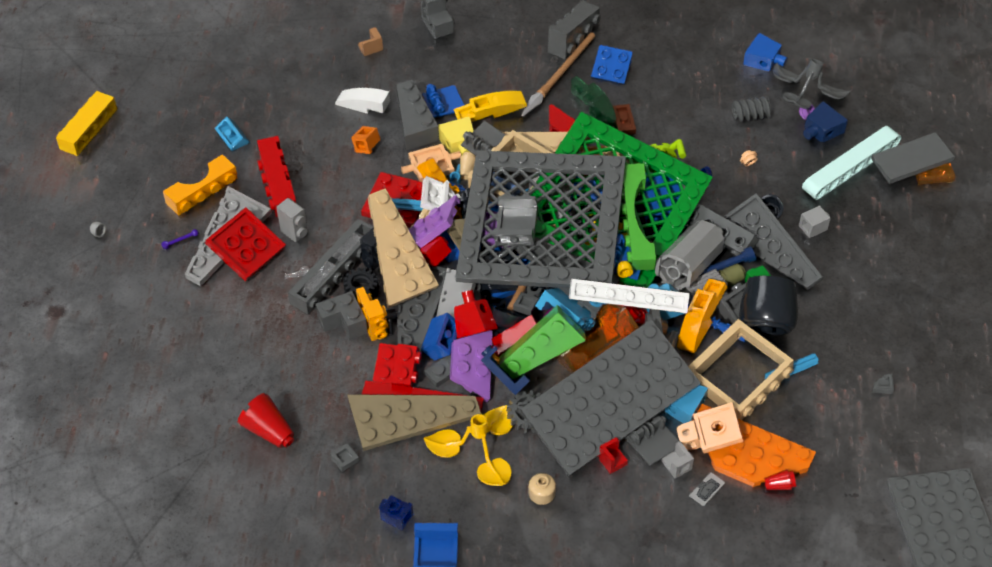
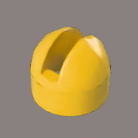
M621 261L618 264V276L626 278L633 274L632 265L628 261Z

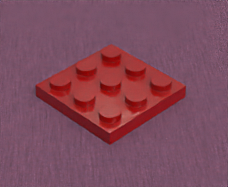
M380 172L370 194L386 188L391 198L416 200L409 193L418 181ZM367 198L361 210V215L371 218ZM398 210L408 228L418 220L419 214L422 212Z
M246 207L205 240V244L245 282L286 246L281 239Z

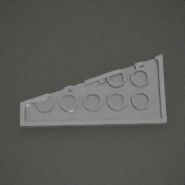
M227 186L226 194L221 199L220 206L217 212L214 213L204 233L205 237L200 242L198 251L193 256L185 272L186 279L202 286L224 263L205 244V240L245 207L262 223L272 214L271 208Z

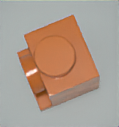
M362 126L351 137L355 152L371 154V149L381 140L376 127Z

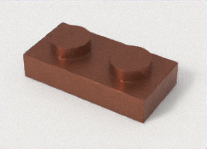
M630 104L612 106L616 129L627 135L636 134V126Z

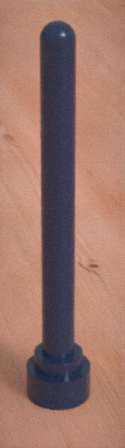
M751 246L743 249L744 251L740 255L708 266L699 276L716 269L719 271L743 261L744 263L756 261L755 253Z

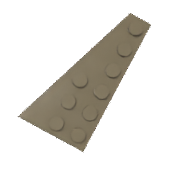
M347 395L363 451L469 421L472 416L481 414L475 396Z

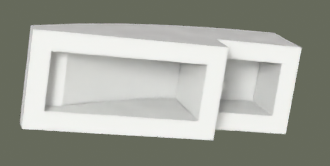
M353 88L343 90L335 104L367 114L369 110L384 113L390 102L389 91L380 89Z

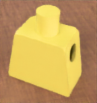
M470 117L438 125L439 140L449 153L460 151L461 155H463L464 152H469L461 144L464 142L463 134L466 131L473 132Z

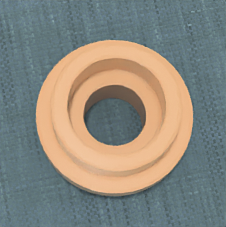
M751 150L744 152L740 158V162L745 166H750L758 160L756 151L751 152Z

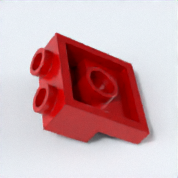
M380 343L373 382L413 387V384L417 383L418 380L416 367L421 362L422 352H419L420 350L417 346Z

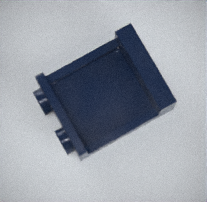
M489 345L481 353L483 356L481 361L516 395L530 381V378L524 373L515 381L491 356L499 347L497 345L494 347Z

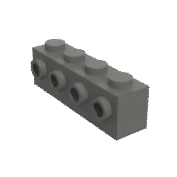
M701 204L697 205L685 226L688 229L697 221L704 220L720 227L725 238L723 250L725 247L728 248L734 256L740 255L744 251L743 249L751 246L753 249L758 242L754 234Z

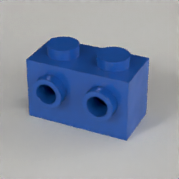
M445 313L431 319L420 350L434 361L444 358L451 353L452 342L457 336L455 318L449 313Z

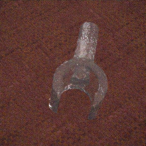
M303 266L295 273L285 274V279L303 277L310 269L307 266Z

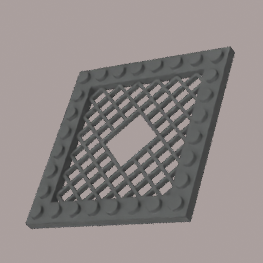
M477 150L455 275L456 282L570 288L571 279L612 284L626 156ZM507 171H512V172H515V173H513V174L510 176ZM525 172H535V173H533L532 175L528 176ZM503 173L507 178L500 183L495 177ZM544 173H553V174L550 175L549 177H547ZM522 174L526 179L518 184L514 178ZM540 174L545 180L536 184L532 179ZM563 174H572V175H570L569 177L566 178ZM581 174L590 176L585 179ZM559 175L563 181L555 185L551 180ZM578 176L582 182L574 186L570 180ZM597 177L601 182L593 187L589 181ZM493 181L496 184V186L491 189V183ZM511 181L515 187L507 191L504 185ZM530 182L534 187L526 192L522 186ZM549 183L553 188L545 193L541 187ZM567 183L572 189L564 194L559 188ZM586 184L591 190L583 195L578 189ZM603 186V192L601 194L598 191V189ZM499 188L505 193L502 196H512L511 194L518 189L523 193L522 196L531 195L538 190L542 196L537 199V203L546 198L568 220L540 241L535 238L534 246L530 248L521 246L525 251L519 256L512 252L518 246H503L505 251L497 255L493 250L498 246L496 244L489 246L485 242L493 236V231L489 228L488 224L498 219V213L494 214L490 209L498 204V199L493 193ZM557 191L561 197L553 201L549 195ZM576 192L580 197L572 202L568 196ZM595 193L599 198L592 203L587 197ZM490 196L494 201L488 205ZM565 199L570 205L562 210L557 204ZM584 200L588 206L580 210L576 205ZM601 202V208L599 210L596 207V205ZM574 208L578 213L570 218L566 212ZM593 209L597 214L590 219L585 213ZM487 212L492 216L488 220H486ZM582 216L587 222L579 227L574 221ZM599 218V225L597 226L594 221ZM572 224L576 229L568 234L564 228ZM591 225L595 231L587 235L583 229ZM485 228L489 233L483 237ZM561 231L566 237L558 242L553 236ZM580 232L585 238L577 243L572 237ZM597 234V242L595 243L591 238ZM550 239L555 245L547 250L542 244ZM569 240L574 246L566 251L561 245ZM589 241L593 247L585 251L581 245ZM481 244L486 248L482 253H480ZM540 247L544 252L536 257L532 251ZM559 248L563 254L555 258L551 252ZM578 249L582 255L574 259L570 253ZM595 251V258L593 259L589 254ZM490 252L495 258L486 263L482 257ZM509 253L514 259L506 264L501 258ZM528 254L533 260L525 265L521 259ZM548 255L552 262L544 266L540 260ZM567 256L572 262L564 267L559 261ZM586 257L591 264L583 268L578 262Z

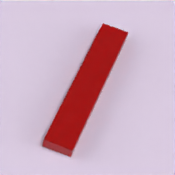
M367 380L362 391V395L469 396ZM476 397L480 412H482L484 398Z

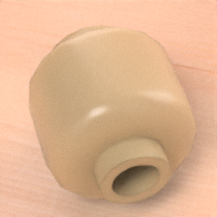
M545 473L534 475L529 481L528 494L530 499L540 505L548 504L554 499L556 483L552 476Z

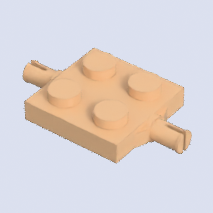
M443 144L408 153L411 165L401 167V171L403 174L414 172L419 181L423 182L424 178L417 169V166L434 158L444 175L447 176L454 172L452 160L459 159L461 153L458 151L449 154Z

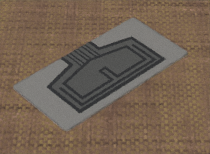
M710 472L689 496L704 506L725 482Z

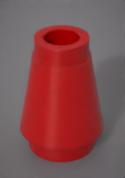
M786 469L764 478L766 490H791V488L796 487L793 470L788 471Z

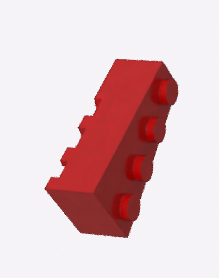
M274 136L257 140L260 160L257 163L259 171H263L261 173L263 184L267 183V186H265L266 196L271 197L268 200L271 211L274 210L276 217H278L277 206L287 198L296 203V198L291 180L289 179L288 169L285 165L283 151L280 148L279 137Z

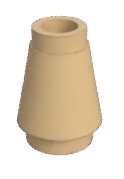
M464 152L460 157V177L463 180H468L469 172L474 169L476 156L471 152Z

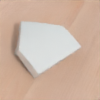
M426 176L422 185L420 207L431 211L434 208L440 207L453 196L457 195L458 198H461V196L452 191L448 180L443 183Z

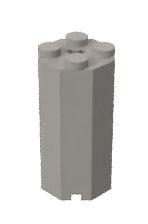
M699 220L691 225L656 260L655 274L657 277L660 275L662 278L661 283L663 285L666 283L671 284L677 291L690 286L723 251L725 239L723 230L715 224L704 220Z

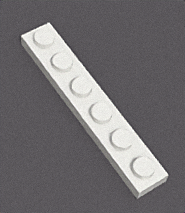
M571 279L569 299L687 313L689 293Z

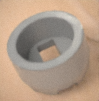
M94 222L90 225V232L94 236L100 238L105 235L107 230L105 224Z

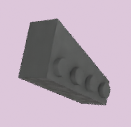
M582 0L572 8L571 13L567 12L564 15L563 20L558 19L555 26H549L548 52L566 60L574 52L577 45L582 43L584 37L590 34L594 25L599 23L601 19L600 7Z
M413 79L396 84L406 151L439 141L438 125Z

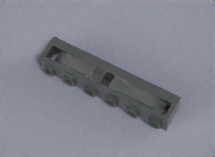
M357 219L288 292L290 304L306 314L316 309L315 304L319 303L325 296H328L331 289L342 281L343 276L353 269L359 259H362L360 239L373 226Z

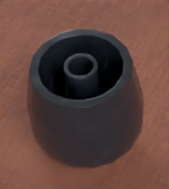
M775 276L749 277L740 303L739 320L759 334H789L796 327L798 319L796 283L790 279Z

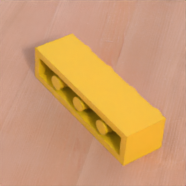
M96 91L56 136L59 149L78 156L117 111L114 97Z

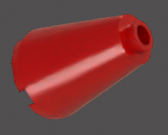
M261 393L248 403L250 408L247 412L243 410L240 413L237 422L242 427L275 446L287 448L294 441L293 430L269 395Z

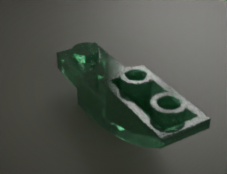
M577 76L572 78L571 92L589 106L591 117L616 129L614 108L600 87L594 82L587 85Z

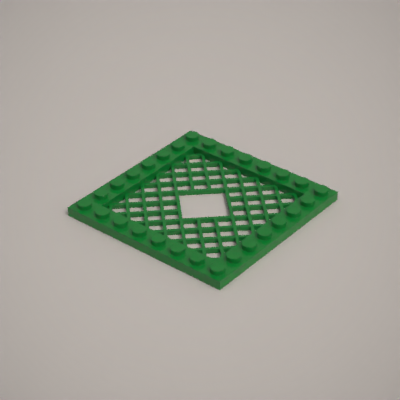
M580 112L555 153L578 154L583 146L585 153H580L581 155H603V152L612 151L613 156H617V151L626 156L630 164H634L632 159L644 164L647 173L646 179L649 178L651 186L645 187V190H640L643 200L635 201L634 209L641 232L647 240L654 239L653 243L657 260L679 238L713 177ZM596 143L598 150L588 151L586 144ZM599 143H601V144L607 146V148H602V149H601ZM649 168H651V169H653V170H655V171H657V172H655V173H650ZM544 173V174H545L547 177H549V176L552 175L553 173ZM540 175L536 181V184H539L545 179ZM558 175L551 181L557 185L562 178ZM661 176L664 183L655 185L652 177ZM665 176L673 179L674 181L667 182ZM597 177L593 178V179H595L596 185H598V184H599L598 178H597ZM580 178L570 180L571 183L582 181ZM549 183L541 187L545 193L553 188ZM585 184L583 185L584 189H581L579 191L581 193H586L591 189L587 188V185ZM678 184L680 191L671 193L669 186ZM666 187L668 194L659 196L657 188ZM653 189L655 197L646 199L644 191ZM536 190L530 196H536V199H538L542 194ZM574 192V193H572L571 195H569V196H573V197H574V200H577V199H578L577 196H576V195H577L576 192ZM549 195V197L555 200L561 197V195ZM589 195L587 198L592 202L591 196ZM680 195L679 199L675 204L673 197ZM546 198L538 203L537 217L539 216L540 220L537 219L535 237L539 239L544 238L558 228V223L568 221L566 218H556L555 212L558 210L553 208ZM670 198L672 205L663 207L661 200ZM564 200L561 201L562 206L560 208L563 210L568 205L565 204ZM582 201L576 206L581 210L580 206L587 205V203ZM657 201L659 208L650 210L648 203ZM548 202L550 209L542 210L545 204ZM644 204L647 211L637 213L635 206ZM591 209L592 212H587L585 214L587 216H595L596 212L593 209ZM672 210L669 216L666 217L665 211ZM661 212L664 220L654 222L652 214ZM551 213L553 221L544 222L542 215ZM648 215L651 223L642 225L639 217ZM580 216L579 218H581L582 224H584L585 219ZM625 216L620 217L619 222L623 221V219H625ZM597 219L595 224L598 226L599 220ZM569 224L570 229H567L565 231L567 233H571L576 228H573V225ZM663 224L662 228L658 233L656 226ZM591 225L583 229L587 235H589L588 229L593 228ZM653 227L655 234L646 236L643 229ZM623 229L618 230V234H622V233H626V232H627V231H623ZM560 231L553 237L559 242L566 236ZM576 235L572 237L577 243L582 240H577ZM597 235L592 237L591 239L596 240ZM550 239L546 241L547 243L555 245ZM567 240L561 246L567 251L574 245ZM589 242V245L584 243L581 247L588 251L593 245ZM578 249L571 252V254L577 257L582 255ZM595 251L589 254L593 259L595 258ZM640 270L638 280L627 277L621 278L619 285L648 288L657 275L655 270Z

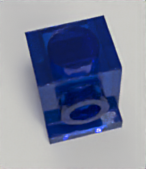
M392 495L388 500L383 499L379 505L380 519L400 530L404 529L413 516V504L410 502L406 503Z

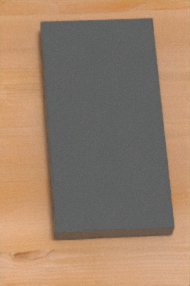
M935 132L873 154L871 160L888 183L891 184L952 162L955 156Z

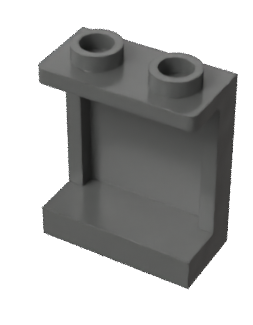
M498 196L497 227L493 230L496 246H534L538 215L536 196Z

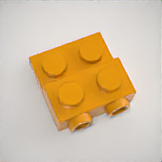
M364 287L356 289L357 302L366 318L367 332L371 341L385 338L387 336L386 328H388V323L385 318L387 312L384 305L381 306L378 299L372 300L370 293L367 294Z

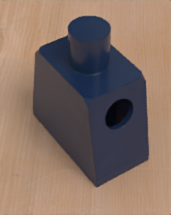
M823 101L807 116L803 135L808 140L815 137L820 142H825L845 133L848 120Z

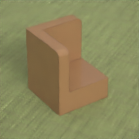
M376 27L369 29V40L358 43V47L364 56L383 50L382 37Z

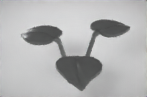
M811 58L808 66L806 65L799 76L782 68L778 63L775 64L773 69L775 77L789 83L793 81L796 83L800 82L806 73L807 80L799 96L789 92L784 93L782 96L787 102L803 109L811 107V102L802 97L810 80H815L816 77H818V88L822 89L821 92L829 97L843 99L850 94V91L821 84L823 74L821 70L824 63L818 59Z

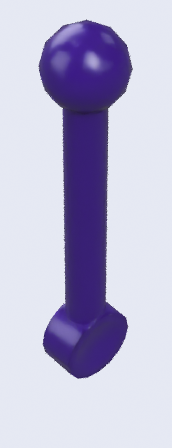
M194 229L191 233L169 242L164 241L161 244L162 248L168 249L169 245L191 236H198L199 231Z

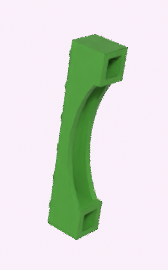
M626 164L622 193L621 214L625 215L623 231H627L625 247H629L626 258L631 263L633 270H655L656 263L654 243H650L641 232L634 209L635 200L640 190H645L646 175L644 164Z

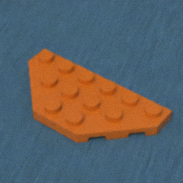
M701 404L697 413L711 409V407ZM738 419L744 442L707 452L715 471L752 487L759 486L762 482H765V477L786 469L788 471L793 470L794 474L808 472L816 454V451ZM717 424L716 428L713 429V431L718 432L723 428V426Z

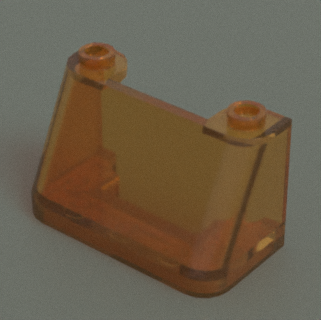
M605 304L598 314V319L602 326L587 336L586 341L554 358L572 374L634 332L639 327L627 308L620 305Z

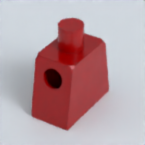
M473 290L462 292L464 304L454 307L457 339L497 329V324L486 299L475 301Z

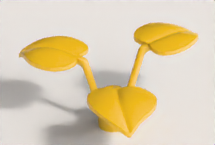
M507 405L490 410L483 415L476 414L472 416L471 426L467 427L462 440L460 435L454 430H441L424 437V442L432 453L447 458L459 454V446L465 443L469 433H471L474 438L482 439L487 462L481 464L477 469L479 480L487 485L502 486L506 485L511 479L510 465L504 459L496 458L490 461L486 442V434L489 431L494 435H503L512 429L510 425L511 419H507Z

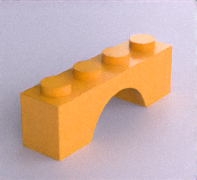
M223 154L208 163L209 172L202 181L195 184L177 182L163 191L166 204L178 216L238 179L235 165Z

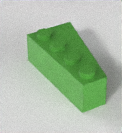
M557 305L499 357V366L514 379L586 341L585 332Z

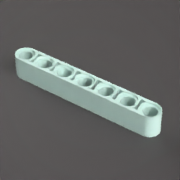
M884 126L807 178L802 185V189L815 200L822 198L873 163L871 160L873 154L896 147L901 141V135L889 126Z

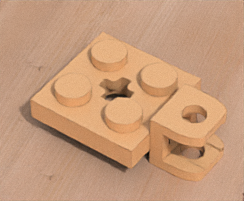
M732 402L693 414L694 421L677 427L679 441L688 451L702 448L703 453L744 442ZM720 424L723 428L718 432L713 431L716 425Z

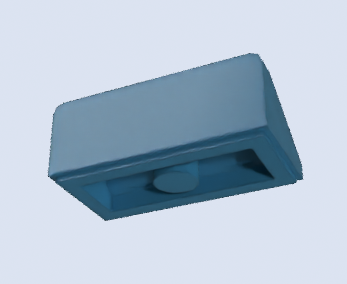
M227 116L215 127V130L232 151L250 143L237 124Z

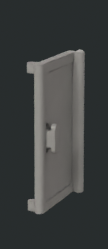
M447 268L436 317L449 313L455 318L454 307L464 304L462 292L469 290L474 292L476 283L456 282V270Z

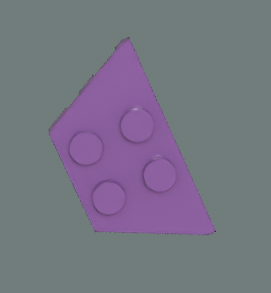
M457 195L450 198L440 207L432 209L429 215L417 220L414 226L408 229L418 248H422L452 226L453 218L457 212L454 207L460 203Z
M493 331L456 339L452 342L450 380L462 385L470 393L472 391L484 398V402H488L490 399L491 370L481 361L483 358L481 353L489 345L492 346Z

